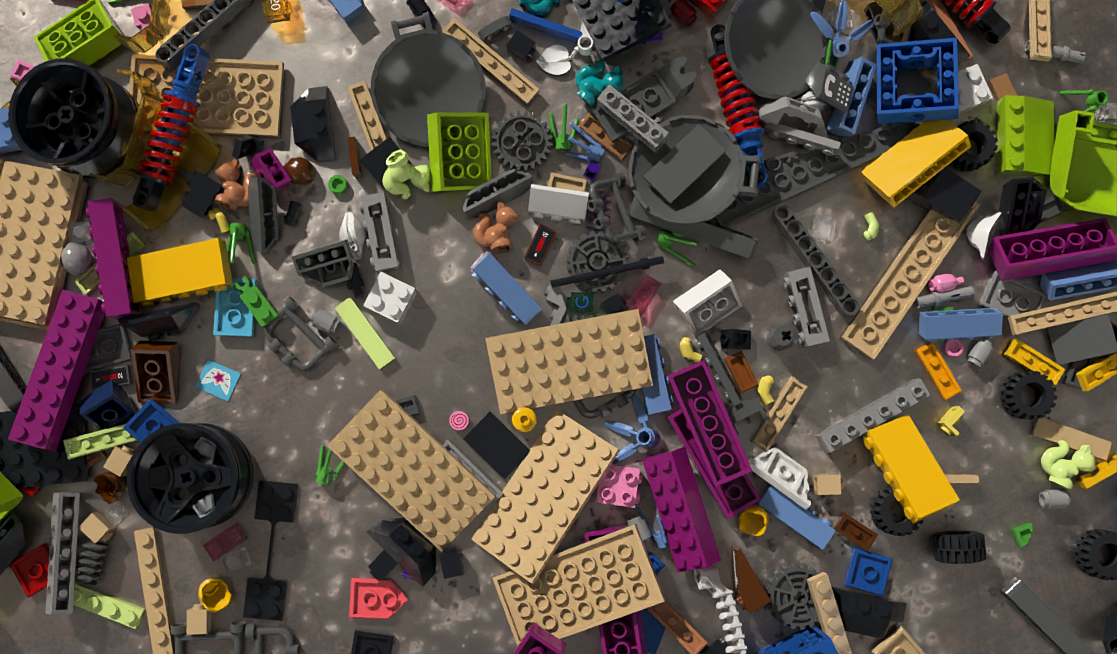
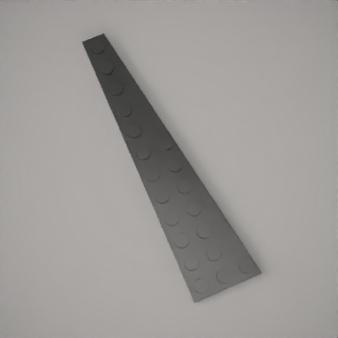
M919 121L895 123L890 126L835 140L841 142L839 155L833 154V156H829L818 149L809 150L804 148L782 154L781 156L764 160L768 181L765 187L759 189L758 196L738 195L734 202L725 211L716 216L715 219L722 226H731L881 156L921 124ZM745 168L743 186L749 187L750 179ZM758 174L759 183L762 182L764 179V176L761 174Z

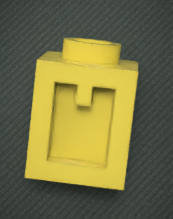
M952 406L937 422L941 426L940 430L947 436L957 437L960 433L952 425H956L962 420L961 416L965 411L960 406Z

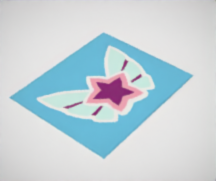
M208 359L195 387L225 401H229L241 373Z

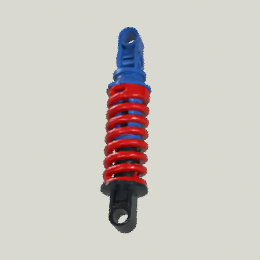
M946 0L945 2L946 6L956 2L957 4L953 7L952 12L957 13L963 9L964 11L959 16V19L964 20L963 23L966 25V28L970 29L974 26L991 44L999 43L1011 29L1009 23L993 9L997 3L996 1Z
M717 24L710 31L715 54L708 59V64L714 70L712 76L716 80L715 87L719 89L718 97L722 99L720 105L724 108V117L727 118L726 126L729 127V131L736 138L743 155L759 156L762 158L759 174L763 175L764 179L762 182L757 183V188L761 189L766 186L768 181L761 148L764 145L760 140V136L765 133V130L762 126L757 125L761 120L760 117L753 116L757 113L758 108L755 106L751 107L755 102V98L748 96L752 92L738 80L729 65L725 51L724 36L720 39L715 38V35L719 32L725 34V26ZM746 165L745 168L750 179L751 165Z
M194 44L188 45L184 50L176 78L172 82L174 85L172 90L163 92L162 100L165 101H162L160 105L165 111L157 112V116L161 121H155L154 126L158 131L152 130L150 135L154 140L147 141V146L154 151L145 150L143 152V155L151 160H141L135 172L136 175L140 176V180L132 200L133 204L141 209L148 211L156 210L159 206L164 187H172L174 174L171 172L168 174L166 170L172 172L177 170V167L170 163V161L179 162L180 157L174 154L173 151L183 152L184 149L179 143L186 142L187 138L182 134L183 132H190V128L186 126V123H193L194 121L189 114L195 116L198 107H200V104L195 101V97L200 92L199 88L204 79L210 55L207 51Z

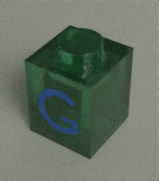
M571 292L570 297H567L566 308H570V313L593 314L594 293Z

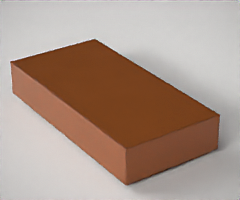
M742 351L724 359L740 393L758 386L756 378Z

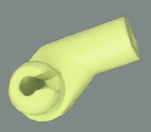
M871 212L864 216L869 225L868 230L864 232L866 240L875 239L880 228L874 213Z

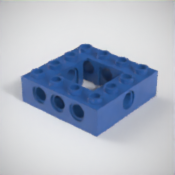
M957 38L877 44L878 124L958 119ZM937 68V96L933 93L917 96L906 94L900 96L897 101L898 70Z
M806 626L805 630H798L753 653L782 654L785 651H789V654H839L831 638L816 626L812 628Z

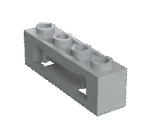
M610 84L597 98V104L601 109L655 153L668 140L669 133Z
M380 192L361 196L362 202H359L361 213L365 214L366 220L363 221V227L369 235V239H366L368 250H372L373 257L370 258L372 269H375L377 273L401 269L386 194ZM372 209L375 217L381 216L386 246L390 248L391 258H389V251L387 249H380L376 223L371 214Z
M811 267L787 272L784 274L783 283L785 289L789 291L788 303L794 310L793 322L795 326L798 325L799 343L803 344V348L829 342L830 339ZM804 289L807 290V292H805V297L807 300L812 322H815V324L807 326V323L809 322L807 319L801 292L798 293V291H803Z

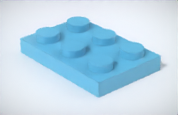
M232 278L233 286L226 287L227 290L216 291L213 335L254 337L255 317L240 298V295L244 292L238 290L234 285L237 282L240 286H244L245 280ZM249 279L251 282L250 287L257 285L256 279Z

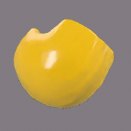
M758 505L748 507L740 513L738 529L745 534L755 537L764 535L769 523L767 512Z
M217 577L205 580L201 583L198 591L201 604L213 613L226 608L232 597L225 581Z

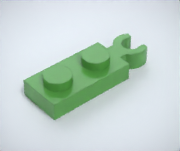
M243 276L245 285L240 286L237 282L234 285L238 290L244 292L240 295V298L264 328L278 318L279 315L257 285L250 287V280Z

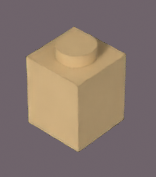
M127 445L115 446L103 467L119 477L127 476L128 466L134 454V449Z
M813 474V494L841 495V490L844 489V481L841 475Z
M94 512L78 528L96 544L108 541L113 536L112 531L116 527L101 512Z
M194 604L192 608L187 610V635L211 632L212 612L208 611L202 604Z

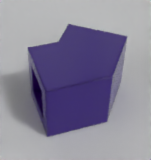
M591 161L583 176L594 181L601 170V166Z

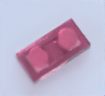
M237 522L205 543L203 547L214 562L248 538Z

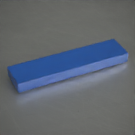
M511 8L509 14L511 22L578 44V39L583 35L581 31Z

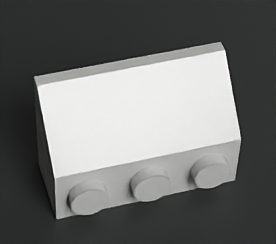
M531 184L528 214L537 219H543V216L551 217L550 220L560 222L562 219L569 220V223L580 224L585 222L589 193Z
M718 270L673 301L678 313L696 338L743 306L732 280L721 270Z

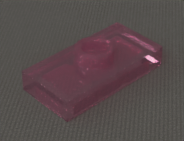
M645 274L625 306L630 310L639 309V314L642 316L662 283Z

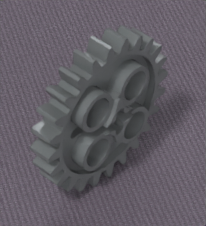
M517 111V116L515 117L510 113V119L504 116V123L498 122L500 129L494 128V132L497 135L492 136V140L497 141L492 143V147L497 148L494 150V155L500 154L497 158L498 161L504 160V167L510 164V170L517 167V171L524 168L525 172H527L528 167H531L534 171L535 164L541 167L540 160L547 161L545 154H551V151L547 148L553 147V144L548 142L553 140V136L548 135L551 132L550 128L545 129L547 122L541 123V116L535 119L534 112L531 116H528L527 111L524 112V115ZM519 125H523L526 128L523 132L516 131V127ZM532 128L533 131L526 137L528 131ZM534 136L541 139L537 144L532 143L530 140ZM526 137V144L521 143L519 146V139L524 140ZM506 140H512L514 145L507 147L504 143ZM518 147L517 152L512 155L511 153ZM522 151H527L529 156L521 158L519 154Z

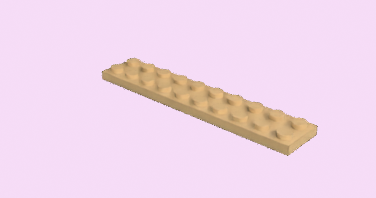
M975 202L961 223L929 209L841 339L871 360H874L980 205Z

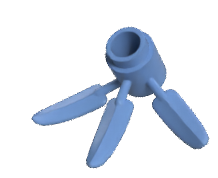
M841 0L835 27L837 34L836 37H833L834 30L829 23L817 12H811V17L826 38L829 37V40H832L831 56L835 57L846 56L850 49L849 41H857L874 25V21L869 20L852 31L847 39L840 38L841 30H845L847 22V2Z
M635 394L631 397L637 419L640 424H643L644 428L635 432L632 426L615 421L604 422L607 428L628 437H631L632 434L635 435L638 442L635 445L631 443L620 450L612 464L621 462L637 453L636 448L639 446L654 448L660 442L659 432L648 428L646 423L649 420L642 402Z

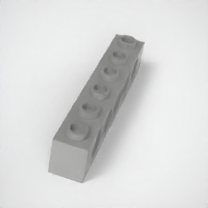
M921 378L913 379L815 436L824 452L831 453L930 396V393Z
M53 493L46 614H73L80 493Z

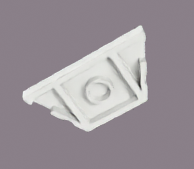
M776 447L768 452L759 454L753 459H748L753 472L805 510L810 507L811 501L807 499V492H809L807 469Z

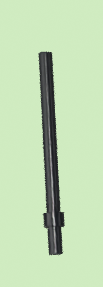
M663 256L651 259L646 257L633 263L550 280L551 288L637 269L646 270L650 269V266L664 264Z

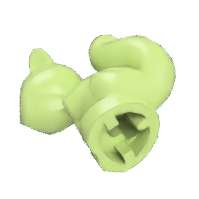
M398 150L393 152L386 160L388 168L382 180L385 189L390 194H402V199H408L411 191L403 182L410 179L414 186L429 192V166L418 165L414 167L408 163V154L405 151Z
M1060 440L1058 442L1059 447L1049 448L1043 453L1041 465L1044 471L1050 475V482L1064 489L1072 490L1073 483L1071 478L1079 473L1078 470L1094 471L1096 469L1095 457L1091 453L1090 445H1082L1080 450L1074 453L1071 460L1063 459L1069 452V444L1064 440Z

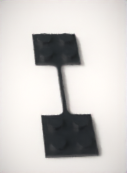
M259 480L254 519L267 520L271 523L266 576L263 579L247 578L243 618L282 621L287 581L272 580L270 578L275 525L277 522L293 523L298 484Z

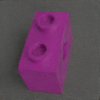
M272 148L254 155L250 165L257 176L268 180L274 186L276 194L287 189L291 178Z

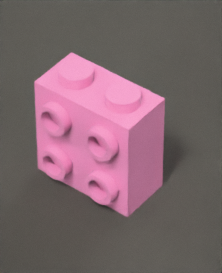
M611 464L597 486L595 502L635 508V504H639L640 492H637L638 484H642L643 473H640L639 468Z

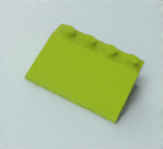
M88 0L33 37L45 61L67 58L80 61L88 66L126 42L122 32L100 0Z
M1003 96L996 101L997 175L1050 176L1054 149V102L1028 96Z
M436 112L428 114L431 192L472 190L492 179L489 113Z

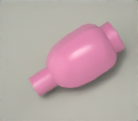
M952 274L937 275L928 281L930 291H936L937 293L952 291L957 285L964 284L963 277L955 278Z

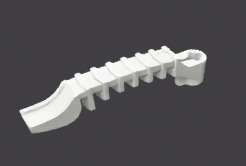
M715 564L708 568L693 570L694 580L698 584V588L700 590L707 589L712 598H720L716 608H724V612L719 615V618L727 619L728 624H724L722 628L723 630H729L730 635L725 636V641H732L733 646L726 647V653L746 654L747 646H745L743 640L745 636L741 630L742 623L738 619L739 611H736L735 608L736 601H733V591L721 583L719 571Z

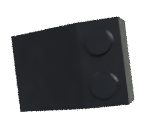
M945 167L909 195V200L961 223L981 194V190Z

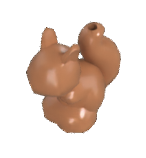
M233 159L230 163H224L215 170L217 177L224 182V193L216 196V204L233 211L238 206H249L248 184L252 177H258L255 173H248L244 178L243 186L237 182L241 166L238 159Z
M498 201L497 224L490 227V216L482 212L478 215V218L481 220L475 225L473 236L476 243L480 246L490 247L491 252L504 253L513 250V244L507 238V235H509L508 227L514 225L520 216L514 209Z

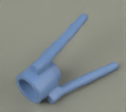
M571 122L570 125L591 144L588 147L578 140L569 137V141L587 150L585 154L587 156L571 152H565V155L598 163L605 150L600 148L601 144L595 142L582 129Z
M637 507L636 511L642 516V519L645 518L640 508ZM660 515L656 516L660 529L656 532V535L645 518L652 534L653 543H657L658 548L669 547Z

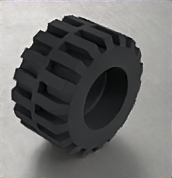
M971 120L957 126L976 143L977 154L972 155L965 151L949 165L953 163V168L956 170L961 168L963 172L967 170L970 172L979 169L991 161V158L996 154L994 151L998 149V145H995L998 139L997 137L994 138L993 135L996 133L994 130H989L990 126L988 124L984 126L982 121L976 123V120Z
M1017 372L1014 375H1010L1008 377L1009 380L1003 382L1005 387L1000 389L1003 392V395H1000V399H1003L1004 403L1001 404L1003 407H1007L1006 412L1013 414L1012 416L1023 420L1043 418L1045 414H1050L1052 411L1050 408H1054L1056 405L1053 402L1057 400V395H1054V392L1057 391L1056 387H1052L1053 381L1047 380L1048 376L1041 374V372ZM1026 384L1031 386L1035 393V400L1031 406H1027L1021 397L1022 389Z
M891 486L880 489L878 491L879 494L873 496L875 501L870 503V506H873V510H870V514L873 515L871 519L876 523L875 526L882 529L883 532L895 536L913 534L912 530L917 531L919 529L917 525L923 523L924 520L912 524L911 520L905 515L898 522H893L890 519L889 506L896 500Z
M1102 529L1086 531L1087 534H1082L1080 536L1081 540H1077L1076 544L1078 547L1074 548V552H1077V556H1074L1076 561H1079L1078 567L1082 568V571L1091 577L1107 581L1117 580V533ZM1106 544L1109 549V558L1105 564L1101 565L1097 554L1099 548Z
M945 531L933 535L934 559L938 562L971 564L986 560L985 535L980 532Z

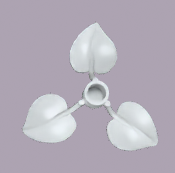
M582 23L580 29L583 35L578 39V46L574 48L575 50L569 56L568 50L562 45L550 46L536 60L541 69L552 75H563L570 70L569 60L573 59L577 52L584 56L590 55L593 64L597 66L593 53V40L584 23ZM605 65V71L597 78L603 79V77L608 72H611L614 69V67L611 65Z

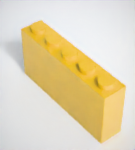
M949 120L924 121L872 164L868 165L861 173L865 182L894 208L971 147L968 135Z
M219 238L127 258L134 303L141 304L142 307L153 306L154 302L158 301L160 303L172 302V298L177 297L178 299L190 298L191 294L206 295L210 290L224 291L227 290L226 287L233 286L226 241Z
M908 414L873 428L863 436L866 448L870 449L874 456L875 464L881 468L885 481L892 487L896 500L901 503L905 516L911 520L912 524L952 507L960 501Z

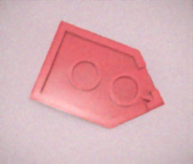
M351 578L349 618L389 619L409 599L391 579Z

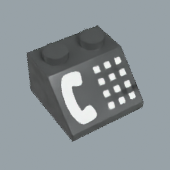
M818 62L806 77V83L819 98L846 113L849 109L853 90L852 84L848 81L850 78L843 72H835L836 69L829 63L824 65Z

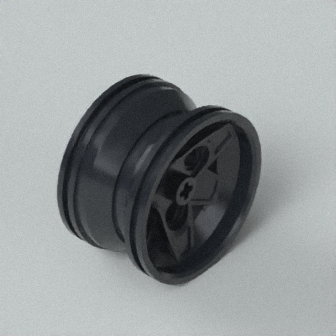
M52 59L32 68L17 84L9 104V126L18 146L27 155L38 161L57 166L65 172L83 176V178L102 177L118 170L132 156L140 139L142 125L140 110L129 91L115 81L102 76L90 66L74 59ZM80 87H81L80 90H76V91H74L73 93L70 92V91H72L73 89H76V88H80ZM60 140V146L57 149L52 141Z
M177 423L154 431L139 444L130 460L127 471L128 494L137 513L151 526L173 534L193 533L228 521L244 507L254 483L253 461L243 441L230 430L207 423ZM188 439L198 440L192 450L185 447L181 441ZM217 452L222 457L225 467L214 464ZM182 454L186 457L184 465L179 461ZM161 457H163L166 465L157 467ZM211 471L216 475V479L213 482L209 479ZM225 487L222 496L216 503L214 489ZM157 489L166 490L163 498L160 497ZM181 489H183L186 493L184 499H181L179 497V491ZM190 504L197 514L188 515L180 512Z

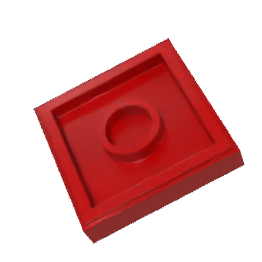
M43 543L10 563L12 571L28 598L47 588L50 551L47 543Z

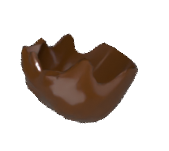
M292 157L284 164L283 167L291 178V183L305 186L314 181L316 175L315 167L307 159Z
M112 472L100 473L94 477L93 482L97 483L95 493L100 494L103 501L107 502V504L114 503L123 495L125 490L123 477H119Z

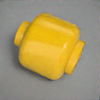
M519 408L512 416V424L520 432H529L537 424L536 414L530 408Z

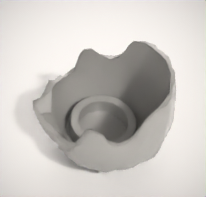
M67 243L61 253V261L66 271L71 275H81L91 266L92 255L90 250L84 245Z

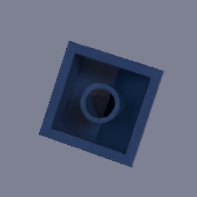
M110 380L80 399V415L98 430L127 424L137 413L126 391L114 380Z

